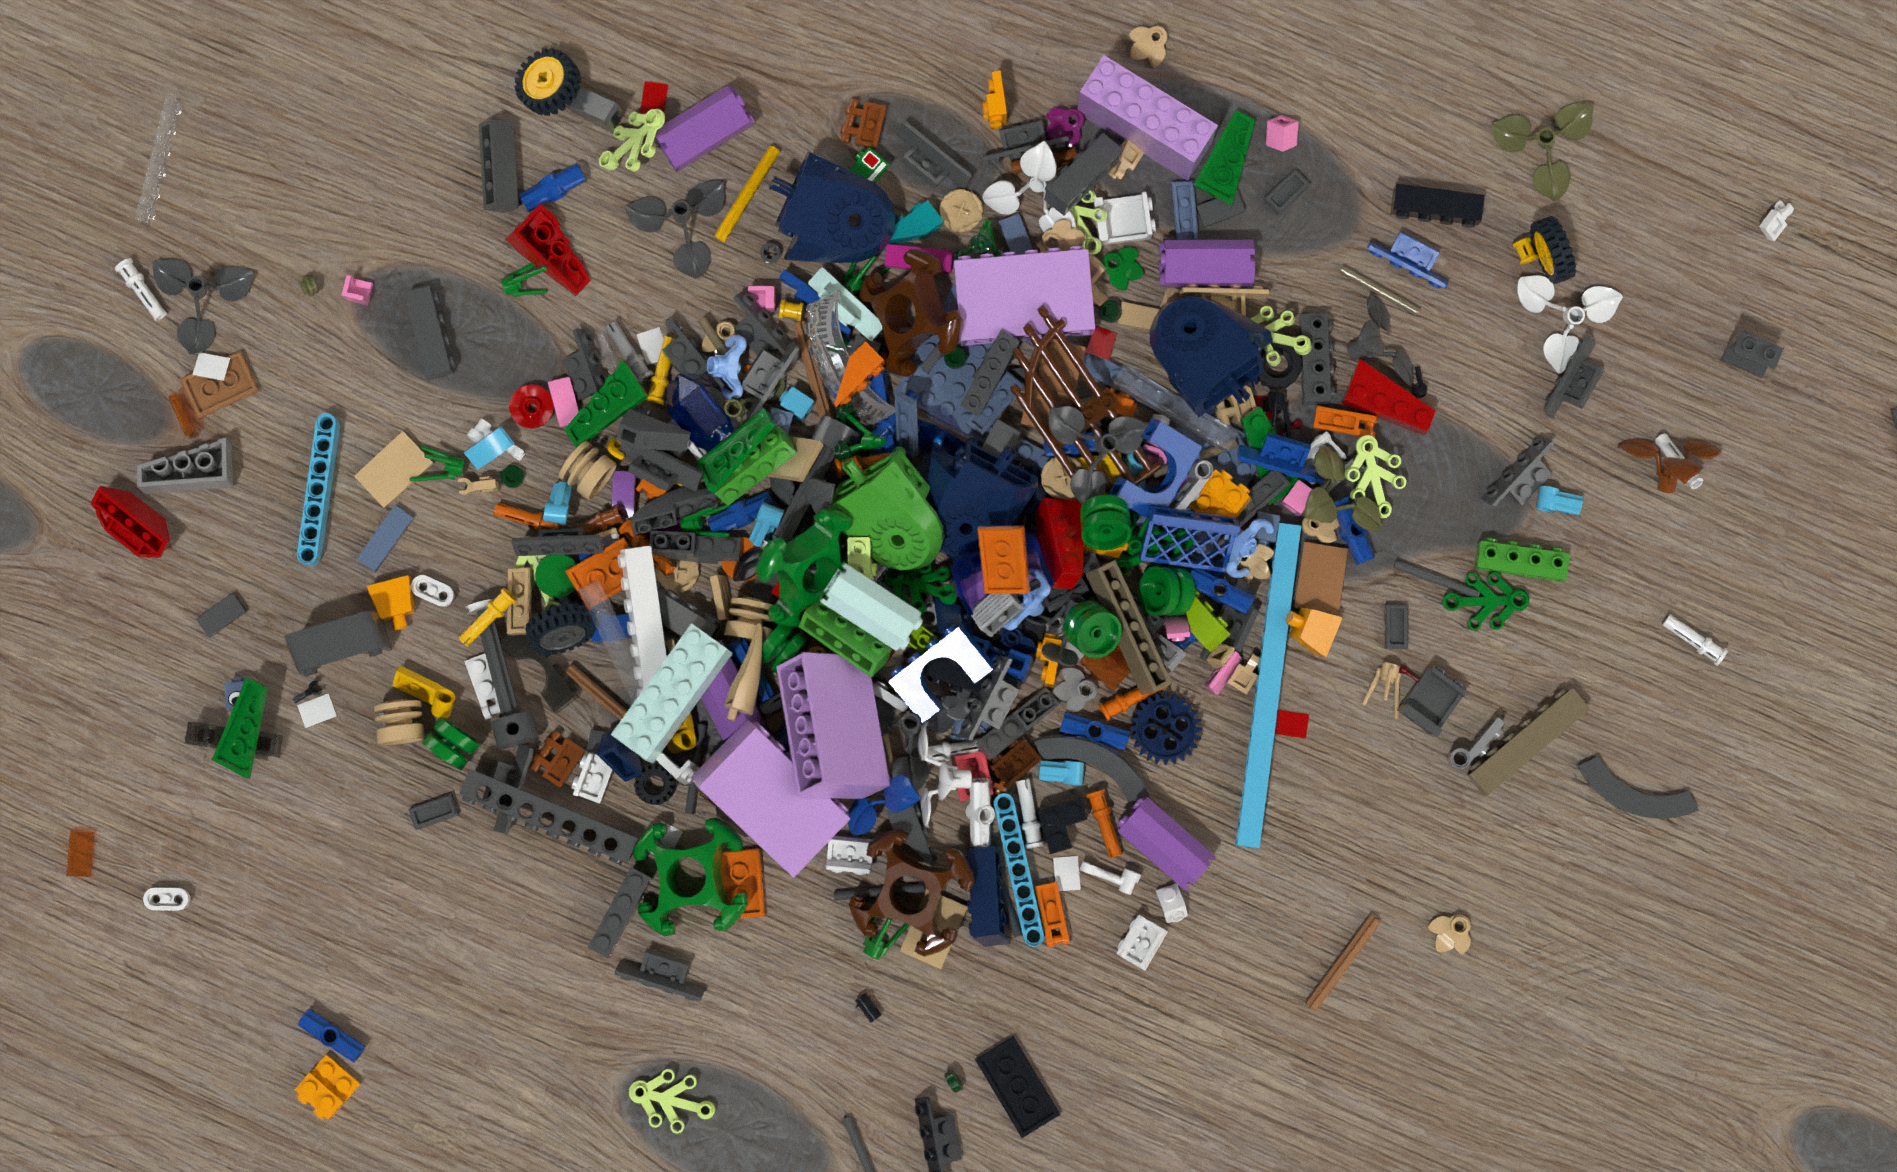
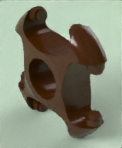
M910 249L903 256L905 263L911 266V271L891 290L885 291L882 286V276L880 273H872L865 277L858 299L873 314L875 311L882 325L889 349L879 353L885 361L883 367L891 373L904 377H910L917 370L916 365L912 362V354L930 337L938 335L940 340L938 342V350L942 355L953 352L959 343L964 321L957 310H952L946 314L940 301L934 275L942 272L941 261L931 254L917 249ZM909 300L912 301L916 312L913 327L907 318Z
M896 829L875 838L868 844L866 855L872 858L881 856L882 851L887 856L884 886L873 907H866V902L863 900L864 897L853 894L849 902V908L859 930L864 936L875 938L879 927H876V923L872 922V918L876 916L901 920L923 932L927 936L928 941L923 939L921 942L918 941L915 952L926 957L948 948L956 941L958 935L956 929L947 927L941 933L937 928L939 903L951 878L957 877L959 878L958 884L960 888L971 891L975 878L969 862L960 849L948 848L945 858L948 859V863L953 864L952 868L948 869L923 865L910 859L897 848V845L902 846L903 843L906 844L909 833ZM907 874L916 875L925 882L929 890V901L925 908L919 910L907 909L897 900L895 886L900 876Z

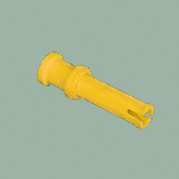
M668 336L663 338L655 374L649 380L651 383L648 392L649 397L645 399L648 402L659 405L664 404L663 396L666 387L669 386L667 377L671 362L663 354L662 349L676 340L675 338L671 340L672 337Z
M503 587L501 593L493 601L487 603V609L458 636V639L462 643L465 642L464 645L469 647L496 618L504 616V612L512 603H517L515 596Z

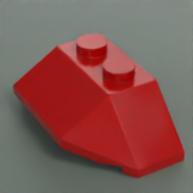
M105 486L98 487L90 504L95 509L103 529L137 557H162L170 542L166 519L132 492Z

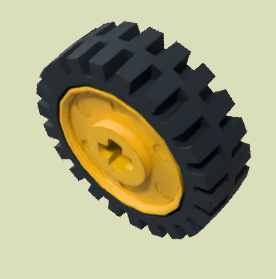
M550 48L549 51L541 49V53L538 51L534 52V58L531 56L527 57L528 63L523 62L520 65L523 70L518 69L516 73L519 76L515 77L517 85L514 86L517 97L528 109L538 115L550 116V112L555 115L558 114V109L561 111L565 110L564 105L570 106L572 103L570 98L575 99L577 96L574 91L580 90L578 83H581V78L577 65L566 54Z
M1549 216L1532 223L1530 233L1534 243L1532 244L1533 249L1536 251L1535 254L1539 256L1538 262L1542 266V271L1551 283L1557 284L1573 278L1576 273L1575 258L1562 225L1559 224V221L1554 216Z

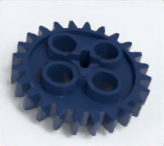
M1165 692L1163 699H1161L1157 693L1155 694V701L1147 697L1148 705L1141 702L1139 705L1142 710H1134L1138 717L1130 719V721L1135 723V726L1129 727V730L1135 731V734L1130 739H1137L1138 742L1133 747H1141L1139 755L1146 752L1148 754L1147 761L1154 757L1155 764L1157 765L1160 759H1163V764L1166 766L1168 759H1171V762L1175 765L1177 757L1184 761L1183 754L1186 753L1191 756L1192 753L1189 748L1196 749L1198 747L1194 740H1201V737L1196 735V732L1202 731V728L1196 727V724L1201 719H1194V715L1198 711L1191 712L1189 709L1192 703L1185 706L1184 697L1177 701V694H1174L1169 699L1168 693ZM1158 708H1165L1167 710L1168 716L1166 719L1160 720L1156 717V710ZM1148 718L1154 719L1162 726L1169 724V730L1181 735L1183 740L1177 739L1168 732L1165 735L1162 734V728L1149 722ZM1183 719L1186 721L1187 728L1185 731H1178L1176 729V720ZM1153 727L1156 730V737L1154 739L1145 737V728ZM1167 738L1173 739L1176 743V747L1172 751L1166 750L1164 747V740Z

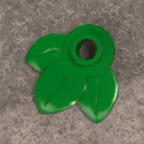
M1125 247L1117 253L1110 252L1103 257L1102 264L1107 268L1105 272L1109 274V281L1116 289L1126 291L1128 280L1133 281L1144 276L1141 266L1135 262L1139 253L1138 250ZM1109 261H1116L1117 266L1110 267Z

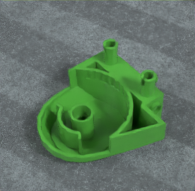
M896 447L889 456L863 471L853 458L844 462L841 468L851 478L838 485L829 509L838 510L850 516L852 526L848 531H841L839 534L846 539L849 537H869L871 557L888 568L914 570L931 564L938 556L944 541L943 525L935 510L926 500L931 487L906 458L905 449Z

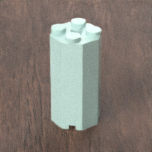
M844 562L841 565L844 570L838 569L823 591L827 593L826 597L821 596L819 601L897 651L901 648L904 650L910 641L908 636L912 630L916 631L923 621L920 617L921 612Z

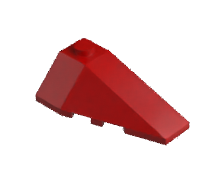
M540 203L505 240L519 254L539 269L547 267L544 273L577 296L591 280L579 258L573 253L568 238H565L557 218Z

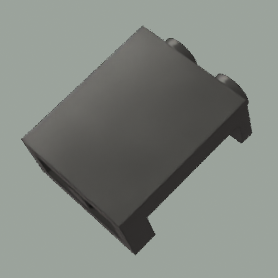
M1741 331L1728 341L1720 361L1762 378L1768 367L1771 369L1777 367L1784 348Z
M1438 666L1426 668L1397 709L1398 712L1432 737L1440 735L1443 731L1441 727L1460 700L1468 695V692L1464 690L1465 686L1456 679L1450 680L1446 677L1447 672Z

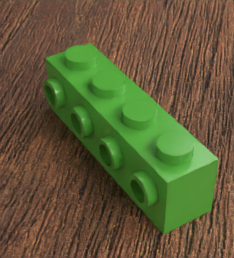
M777 425L714 494L729 506L797 454L792 438Z
M1484 538V541L1477 543L1474 570L1556 582L1567 580L1570 554L1564 553V549L1550 548V551L1542 550L1540 545L1529 544L1528 547L1519 546L1520 543L1506 541V544L1497 543V539Z
M819 600L804 612L799 625L802 630L871 678L886 664L892 650L886 644Z

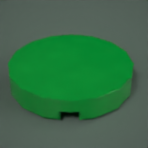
M547 555L539 562L535 572V579L539 589L550 597L561 598L568 596L575 590V587L565 571L577 565L576 562L567 555Z

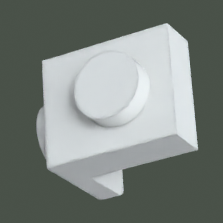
M1177 884L1156 890L1167 923L1178 922L1188 916L1186 905Z

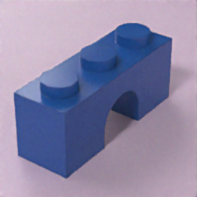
M971 635L992 662L997 658L998 654L1012 659L1005 675L1026 684L1033 666L1032 656L1012 649L1010 652L998 649L991 645L990 641Z

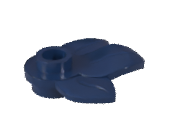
M1004 629L1002 638L995 643L996 648L1008 652L1012 649L1026 655L1037 653L1034 641L1023 635L1021 629Z

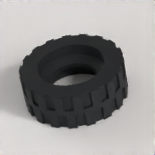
M1272 342L1271 345L1274 351L1286 358L1288 368L1281 375L1271 374L1266 367L1267 355L1264 349H1262L1260 355L1264 360L1262 364L1264 373L1258 376L1261 385L1268 387V389L1281 390V388L1289 387L1298 378L1302 369V359L1296 353L1294 347Z

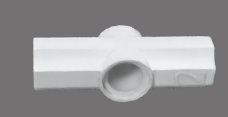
M973 778L971 782L970 803L966 808V816L970 819V846L973 848L991 845L990 823L995 817V811L990 806V779Z

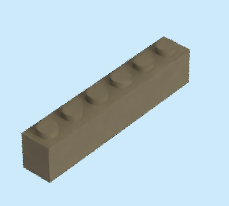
M1116 560L1086 572L1085 574L1099 604L1115 615L1121 623L1122 635L1118 645L1141 695L1156 692L1171 684L1170 677Z
M1564 688L1554 696L1556 700L1550 705L1545 703L1537 710L1539 714L1533 720L1531 717L1527 718L1520 724L1522 728L1516 734L1512 731L1503 739L1505 743L1501 747H1493L1486 753L1488 758L1482 763L1478 760L1469 768L1471 772L1467 777L1484 796L1494 791L1590 709L1573 688L1567 691Z

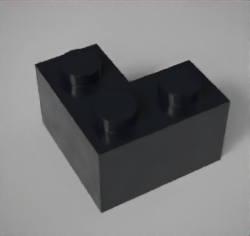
M1081 798L1037 811L1049 854L1072 848L1066 826L1087 820Z

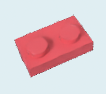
M982 751L951 757L952 765L957 766L958 770H970L972 779H990V795H993L994 785L988 770L989 760ZM957 788L960 802L970 800V788Z

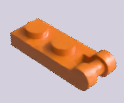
M1317 406L1313 429L1357 437L1363 435L1375 437L1373 429L1374 424H1377L1378 417ZM1359 422L1365 423V429H1359Z
M1057 882L1035 886L1048 949L1053 948L1056 944H1070ZM1060 928L1061 934L1052 936L1051 929Z

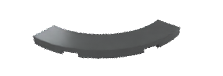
M1049 735L1035 739V744L1042 761L1064 758L1091 764L1108 774L1119 785L1128 802L1149 797L1151 794L1140 773L1122 755L1100 742L1081 736L1072 737L1064 735Z
M1599 756L1577 766L1593 790L1603 797L1605 801L1627 813L1646 818L1665 819L1685 816L1699 811L1689 790L1669 796H1653L1628 788L1613 777Z

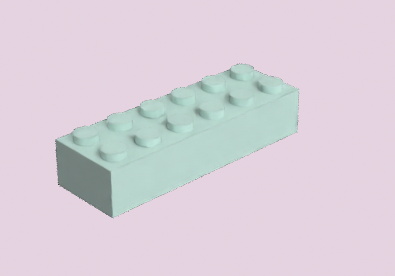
M691 623L611 735L646 761L653 764L733 653Z

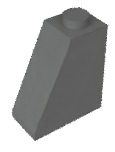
M580 87L579 91H574L577 96L575 99L570 98L572 102L570 106L565 104L567 109L613 134L614 129L624 117L620 105Z

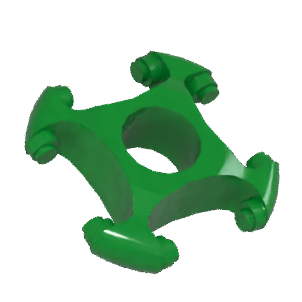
M820 508L814 516L816 523L788 543H785L781 537L768 541L760 554L755 570L762 582L769 581L776 572L778 575L780 596L777 603L768 610V616L771 621L786 627H799L804 615L802 611L814 604L821 596L827 594L823 591L838 569L844 570L841 566L844 562L848 564V558L846 561L841 562L838 540L839 533L841 531H848L852 526V519L847 514L834 509ZM815 561L817 569L805 572L807 568Z
M715 817L705 820L706 831H709L710 834H715L711 842L691 849L667 847L661 842V839L667 834L666 824L654 823L642 834L633 849L635 861L646 860V856H649V850L654 854L660 878L658 907L654 911L653 905H650V902L638 903V915L651 929L662 936L675 934V924L671 920H667L669 913L675 909L688 905L715 907L719 909L721 915L714 919L715 931H727L739 920L748 906L746 893L735 894V898H732V903H730L724 890L721 875L723 848L727 843V849L731 848V852L742 851L743 839L731 826L719 818ZM689 857L699 861L704 867L706 874L705 885L696 896H689L682 892L676 881L678 866Z

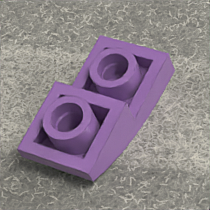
M614 470L612 508L613 505L618 504L622 508L625 518H630L635 514L637 477L628 472V470Z

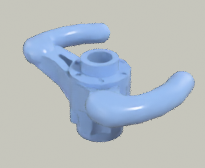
M741 335L730 336L725 341L726 347H732L726 354H715L714 357H709L707 361V372L712 374L713 377H721L733 390V392H730L727 388H724L721 391L727 400H737L743 393V386L738 380L741 368L738 360L746 349L747 344L746 339Z
M1267 519L1253 520L1249 528L1245 531L1240 529L1239 534H1236L1230 560L1226 566V572L1229 576L1242 578L1249 575V569L1247 568L1236 569L1242 557L1245 558L1255 553L1257 540L1254 536L1261 527L1265 528L1268 534L1274 532L1271 522ZM1225 535L1224 542L1228 541L1229 535Z
M1033 567L1028 569L1029 575L1038 579L1041 586L1032 592L1030 591L1028 594H1016L1024 609L1020 610L1017 616H1014L1013 619H1010V622L1003 626L1007 630H1014L1028 615L1035 617L1043 612L1045 607L1043 599L1049 595L1051 587L1049 580L1040 570Z

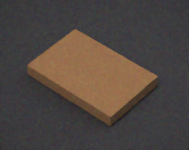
M241 351L227 357L230 358L224 381L196 376L193 373L180 378L198 419H202L260 392Z
M1303 542L1294 601L1295 609L1308 608L1332 615L1339 614L1348 549Z

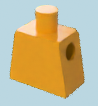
M409 575L367 586L380 618L384 621L392 619L394 631L408 628L405 616L415 613L414 593L411 590L413 579Z
M1301 608L1298 614L1293 611L1289 612L1285 622L1293 626L1290 633L1292 639L1312 654L1327 657L1342 617L1313 609Z

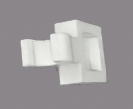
M1781 200L1775 204V210L1772 209L1759 226L1766 238L1774 242L1787 226L1785 219L1794 211L1791 203H1788L1785 207Z

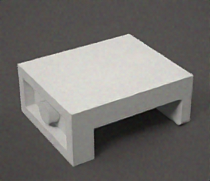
M1142 192L1141 195L1106 200L1098 197L1093 202V209L1103 208L1107 212L1106 220L1102 222L1095 221L1097 237L1101 241V245L1147 240L1152 238V232H1156L1155 221L1150 219L1149 211H1152L1151 197L1147 198L1146 192ZM1101 211L1097 213L1099 219L1102 217Z
M663 751L656 759L685 786L688 783H693L691 777L699 769L690 760L680 768Z

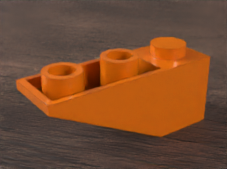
M866 341L848 359L834 403L836 409L843 404L851 403L853 400L851 397L857 391L861 393L868 386L869 383L867 381L872 376L876 378L885 369L883 367L885 364L884 359Z

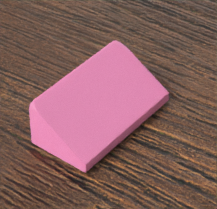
M1233 651L1224 667L1217 668L1204 687L1218 695L1227 684L1237 665L1242 663L1243 659L1239 653Z

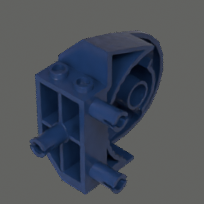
M806 153L793 184L777 178V176L773 177L772 182L780 186L778 187L770 183V190L787 196L775 222V225L779 227L778 232L791 238L793 237L784 256L786 260L828 263L861 262L870 259L873 255H878L887 246L894 233V207L884 190L876 183L813 153ZM852 214H857L859 217V223L856 226H851L848 222Z
M1197 296L1175 299L1163 306L1154 317L1149 330L1150 345L1156 360L1167 372L1170 384L1198 418L1202 415L1210 418V412L1212 415L1215 414V406L1231 395L1234 396L1239 404L1244 403L1242 398L1245 401L1250 398V394L1244 389V386L1255 387L1254 382L1258 385V376L1264 373L1262 365L1264 360L1260 353L1263 348L1273 342L1270 330L1214 300Z
M975 437L968 438L964 447L960 446L955 457L933 446L927 476V483L931 488L926 500L937 513L944 530V541L940 552L949 558L962 561L981 559L978 528L980 526H1014L1038 487V477L1027 472L1024 463L1022 466L1021 461H1017L1014 464L1011 463L1017 455V451L1014 448L1008 451L1010 446H1005L998 457L979 447V440L976 439L974 442Z

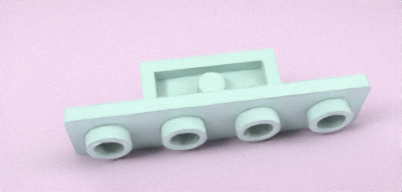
M820 268L808 282L820 298L838 291L832 309L838 314L836 318L843 325L847 326L849 324L854 326L869 341H873L883 330L878 317L824 268Z

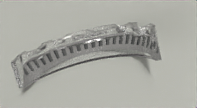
M839 290L808 304L806 308L808 311V323L804 324L805 334L810 337L811 341L808 349L813 363L830 394L836 395L838 394L850 357L839 326ZM869 385L861 393L857 391L851 397L853 399L851 404H853L854 409L857 411V416L861 419L860 423L866 426L878 423L895 413V407L880 398Z

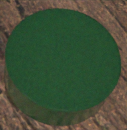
M1106 300L1099 307V316L1105 322L1114 323L1120 319L1122 308L1117 302Z
M957 346L953 352L944 355V362L951 369H959L966 362V353L961 347Z
M510 465L502 471L501 479L507 487L517 488L524 481V473L518 466Z
M951 1069L945 1073V1079L954 1093L961 1091L963 1085L955 1071Z

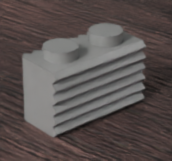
M989 594L985 599L978 601L969 614L979 628L992 637L1007 622H1010V619L1017 616V613H1020V610H1023L1024 607L1015 594Z

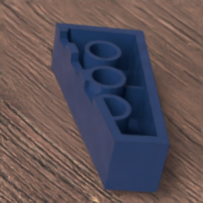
M994 846L967 849L968 856H966V859L971 866L975 878L973 888H971V891H968L970 892V900L967 902L968 912L971 914L972 921L969 923L970 936L984 947L1011 944L1010 936H1005L1004 926L1008 925V918L1001 905L1004 904L1005 893L1002 886H999L998 883L1003 881L1000 852Z

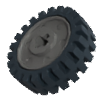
M568 603L566 606L561 604L558 608L553 606L550 607L549 611L545 609L541 611L542 614L537 613L534 615V618L529 620L525 628L531 649L537 652V654L543 653L544 655H549L550 653L556 655L558 652L561 654L566 653L568 649L569 651L574 650L575 646L580 647L582 643L588 642V638H592L595 632L588 608L584 605L580 606V604L573 606L572 603Z

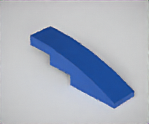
M783 270L779 277L780 281L797 290L795 299L799 302H804L805 305L812 308L810 312V317L812 318L814 304L817 300L821 299L818 293L797 277ZM832 309V329L850 338L851 330L836 318L838 314Z

